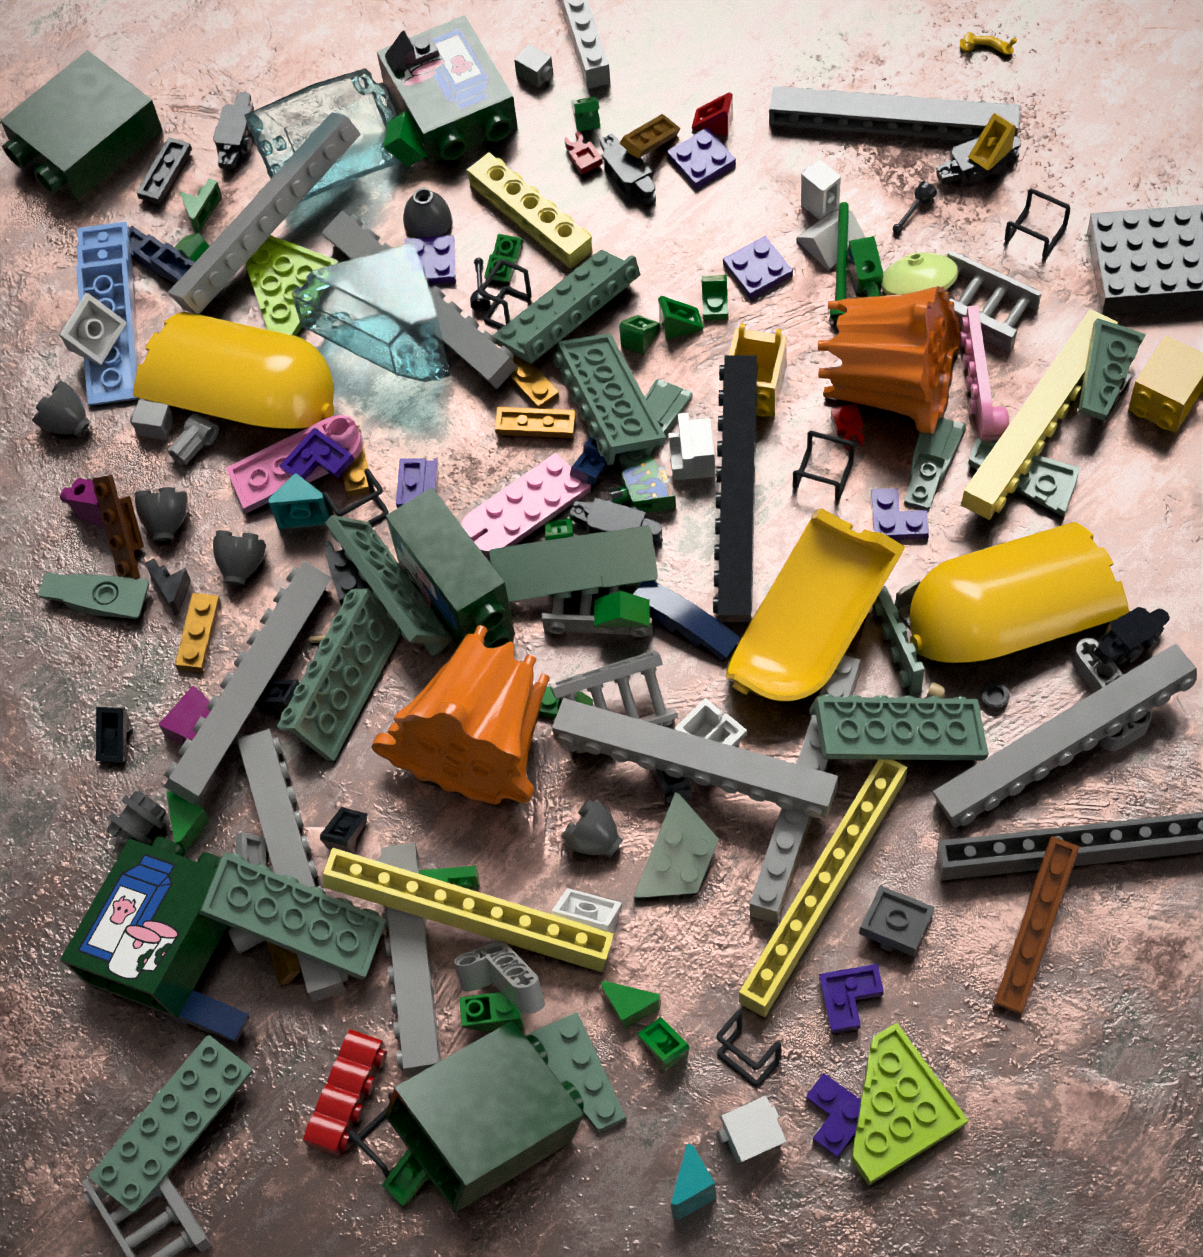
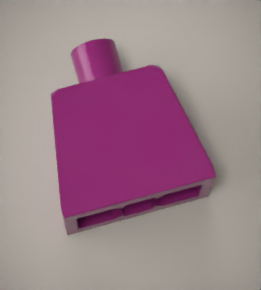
M78 478L71 488H63L60 494L61 502L67 503L79 519L105 528L101 519V511L94 493L92 480Z
M192 686L158 724L165 737L182 745L186 739L193 740L196 732L192 731L200 716L206 719L210 710L206 709L210 701L195 686Z

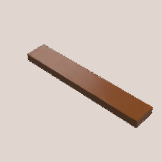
M1053 836L1050 837L993 1001L994 1005L1023 1014L1080 846Z

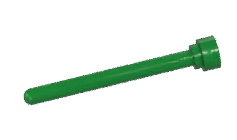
M845 201L839 204L835 301L846 299L849 204ZM830 309L829 317L837 321L838 317L845 314V312L838 309Z

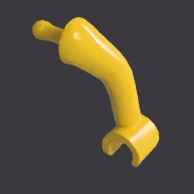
M967 32L964 34V39H960V49L962 51H971L974 48V44L993 47L1004 55H1011L1014 52L1013 45L1017 42V39L1012 38L1008 43L994 36H974L972 32Z

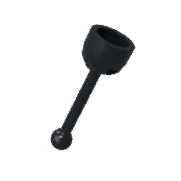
M922 181L915 189L916 201L901 221L893 225L892 230L894 233L899 234L902 232V226L920 203L927 204L937 195L936 189L930 183Z
M477 257L474 259L477 272V290L471 294L470 306L473 310L480 312L490 308L491 300L479 294V289L482 286L481 266L484 261L482 258Z

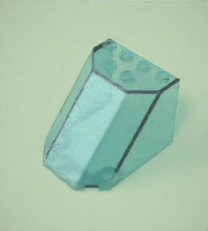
M366 68L311 84L244 115L270 179L331 112L347 116L361 133L301 202L400 163L397 158L383 148L388 121L399 115L392 101L388 87L382 82L377 83L374 81L372 73Z
M414 242L312 270L306 277L307 282L301 287L297 286L291 294L301 327L398 376L428 382L432 380L437 381L450 375L438 316Z

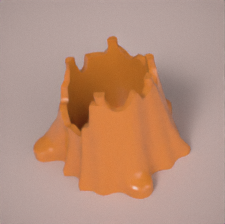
M936 286L907 294L828 301V309H838L845 312V314L837 319L836 325L839 333L830 340L818 341V351H829L842 362V365L837 367L819 368V379H829L833 384L832 386L824 387L823 397L862 404L909 416L915 420L916 428L919 432L933 434L937 421L943 417L949 402V385L953 379L952 362L960 349L958 316H955L954 301H949V292H945L944 287Z
M478 625L474 634L466 635L451 659L443 665L418 696L396 713L393 718L395 723L390 725L388 733L377 734L371 748L377 755L389 760L393 766L412 772L418 780L433 781L445 791L458 792L468 799L494 805L499 804L503 798L520 803H528L534 793V786L528 780L526 773L528 752L541 709V702L550 677L541 673L538 682L533 685V667L537 660L536 657L527 654L523 662L514 659V643L512 642L497 648H486L484 646V637L488 630L486 627Z

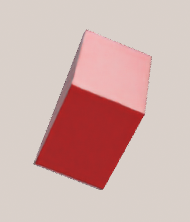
M728 92L697 108L691 129L700 132L708 127L713 134L728 136L733 120V94Z

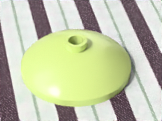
M930 252L912 253L895 261L885 270L881 287L887 295L907 294L936 286L944 287V290H946L956 281L958 268L953 260L941 254Z

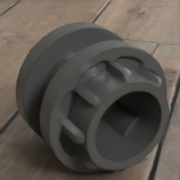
M135 791L131 797L125 795L121 801L127 806L120 816L114 812L110 814L108 818L112 822L107 827V830L123 844H126L128 839L150 845L152 840L147 835L154 825L159 829L164 827L165 823L162 819L166 815V809L141 791Z

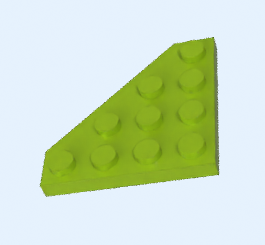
M270 235L245 263L267 330L296 336L340 268L339 261Z
M898 1023L873 1036L870 1044L851 1155L852 1163L868 1185L961 1129L969 1121Z

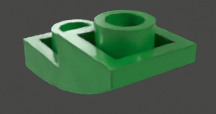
M497 234L493 254L489 255L484 275L485 279L500 259L517 264L523 244L522 238ZM502 264L492 280L509 283L515 269Z

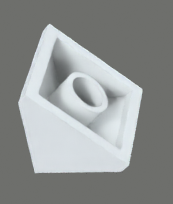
M834 210L796 237V240L829 272L837 267L839 210ZM849 210L848 244L850 240L866 237L852 210Z
M85 293L59 336L69 351L102 365L127 322L89 293Z
M567 888L551 914L613 933L622 902Z

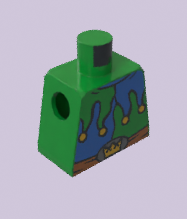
M875 236L850 240L847 251V269L855 294H864L865 297L881 296L879 290H881L884 274Z
M656 454L621 472L623 487L610 490L612 501L617 504L629 502L630 506L637 507L646 513L676 508V495L660 454Z

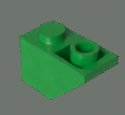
M502 992L459 998L462 1028L493 1032L513 1021L519 1030L524 1029L523 1014L519 1012Z

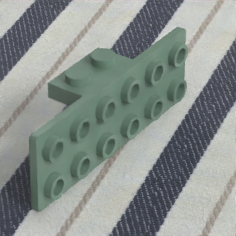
M649 525L489 550L491 565L505 582L509 602L554 595L555 600L571 597V592L578 591L582 592V596L598 593V588L658 579L652 530Z
M209 1035L206 1036L167 1084L155 1094L145 1110L134 1119L133 1124L91 1172L89 1178L130 1212L136 1213L253 1072L252 1068Z

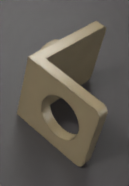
M916 579L909 585H905L896 593L895 606L898 614L910 629L908 613L915 591L920 584L919 579Z

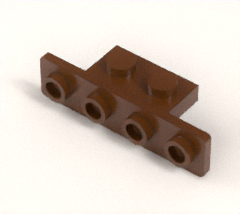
M112 475L93 478L94 493L100 507L101 519L108 536V544L112 551L116 572L119 577L140 579L133 551L143 548L144 545L130 496L118 497Z

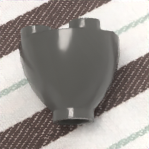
M418 188L405 204L403 224L405 230L412 237L442 236L453 223V216L447 201L429 188Z
M60 380L53 388V394L49 398L43 397L36 406L38 412L32 421L48 432L64 435L74 434L80 437L89 427L91 421L86 418L85 408L79 395L72 387Z
M173 487L159 488V493H151V491L135 492L134 500L137 515L144 527L152 534L153 541L166 542L174 540V533L179 529L187 513V492H175Z
M216 531V536L213 537V554L216 564L224 576V583L243 586L245 585V580L257 570L266 551L265 541L258 539L259 535L243 533L242 537L232 536V532Z
M597 798L593 802L587 799L578 811L581 818L576 824L570 822L562 833L561 837L565 839L563 845L577 853L585 855L605 854L610 858L623 839L619 837L614 818L606 806Z

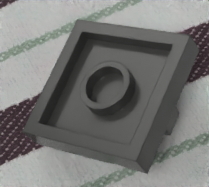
M880 886L862 922L859 934L880 942V948L892 952L894 948L914 956L932 918L935 907Z

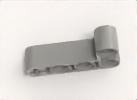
M1085 638L1078 642L1076 646L1073 664L1095 693L1123 676V674L1114 662L1103 664L1100 658L1096 657L1093 653L1099 646V643L1092 638ZM1098 675H1106L1110 679L1103 680ZM1148 710L1145 716L1140 719L1143 723L1130 721L1122 726V729L1117 733L1119 734L1118 737L1107 735L1099 740L1101 747L1107 751H1117L1142 737L1147 732L1151 720V711Z
M495 941L455 959L454 963L464 991L478 990L494 983L519 1012L532 1014L544 1008L545 1001L538 976L505 942Z

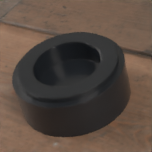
M990 682L983 687L980 699L986 709L1000 711L1007 706L1010 694L1004 684Z

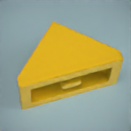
M993 113L968 157L986 170H990L1012 149L1016 126L997 113Z

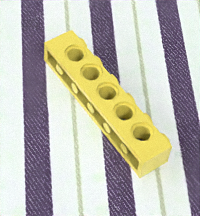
M487 153L467 169L470 186L568 268L572 269L593 252L592 236L585 228L581 229L575 224L571 216L563 214L557 209L554 202L546 200L541 196L537 188L529 186L524 182L519 173L512 172L507 168L502 159L495 158L492 154Z

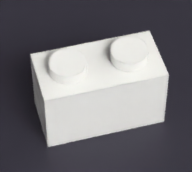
M819 159L813 165L807 166L801 174V205L821 220L839 208L841 176Z

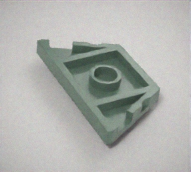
M676 792L634 896L637 898L698 893L719 838L681 795Z

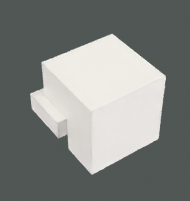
M689 413L678 414L679 432L669 433L673 480L714 477L715 454L711 419L689 420Z
M706 698L674 728V730L737 747L739 742L747 735V730L727 713L722 716V711Z
M767 1096L720 1116L724 1129L716 1133L721 1143L728 1141L737 1163L787 1142L777 1121L779 1115L775 1106L771 1107Z

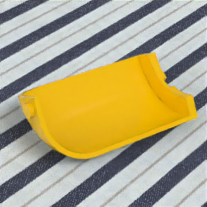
M185 311L179 312L165 320L163 329L159 333L154 332L145 347L148 353L144 364L138 365L135 376L133 397L250 425L272 428H306L334 414L332 375L324 357L311 343L297 336Z
M823 508L815 510L730 659L726 670V679L734 683L732 687L745 695L750 691L762 697L778 701L798 700L818 691L834 673L906 547L884 533L872 532L863 529L862 533L851 530L853 524L840 519Z
M1071 522L952 558L934 567L922 579L912 599L910 608L912 636L910 637V643H913L917 654L931 660L952 663L981 661L1010 654L1116 620L1127 614L1129 607L1122 581L1116 582L1110 568L1114 563L1104 546L1099 548L1093 541L1094 535L1087 528L1079 523Z

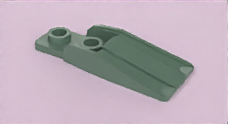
M656 379L645 398L667 437L678 421V414L683 413L693 397V393L671 383ZM659 446L623 452L618 459L619 464L629 468L650 458L651 454Z
M939 418L933 434L920 432L912 460L910 484L904 499L906 505L924 510L930 509L936 490L939 489L955 457L965 432L966 424L946 418Z
M46 573L39 590V596L42 599L63 601L67 607L89 615L137 619L140 616L150 583L147 579L135 580L134 578L80 574H71L69 576Z

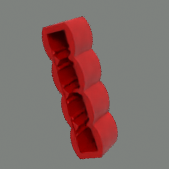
M351 1029L348 1031L329 1074L327 1084L319 1097L315 1112L305 1130L303 1141L307 1146L340 1157L343 1150H348L351 1144L348 1132L351 1131L355 1122L359 1123L364 1112L362 1102L366 1094L370 1095L375 1087L376 1078L373 1077L378 1067L381 1068L387 1058V1050H385L383 1040Z

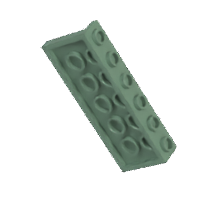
M602 249L493 334L492 336L497 340L495 344L500 347L504 345L514 355L532 364L641 276L636 257L630 255L623 260Z
M611 333L559 341L557 343L556 353L553 354L554 366L559 368L562 374V381L570 390L572 401L577 403L581 419L585 420L588 425L590 437L595 439L600 456H604L608 465L614 464L615 454L665 445L666 436Z
M331 515L325 522L331 530V536L341 544L345 550V556L356 565L360 577L368 582L373 589L375 598L383 603L387 609V615L402 630V636L411 643H423L432 656H437L453 638L368 521Z
M351 589L346 594L338 614L332 619L331 627L325 638L321 640L316 655L308 664L302 681L295 688L294 695L288 707L282 712L281 720L277 725L280 730L294 733L327 761H335L402 631L397 623L387 615V609L383 603L376 599L369 589Z
M826 694L817 697L809 708L810 714L816 715L823 759L985 760L989 756L978 699H967L963 696L953 699H941L939 696L928 698H914L913 696L888 698L885 695L873 698L861 697L859 695L834 697L833 695Z
M225 852L222 854L217 862V869L199 914L363 980L366 978L386 919L380 917L372 909H360L353 906L352 902L348 899L334 898L326 895V892L321 888L302 885L292 876H280L273 873L272 869L268 866L251 864L245 861V858L239 854H227Z

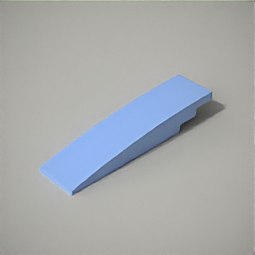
M125 221L77 228L79 246H77L78 265H76L79 303L84 294L89 293L127 322L102 365L84 358L88 406L140 399L133 397L135 376L138 368V349L129 225Z

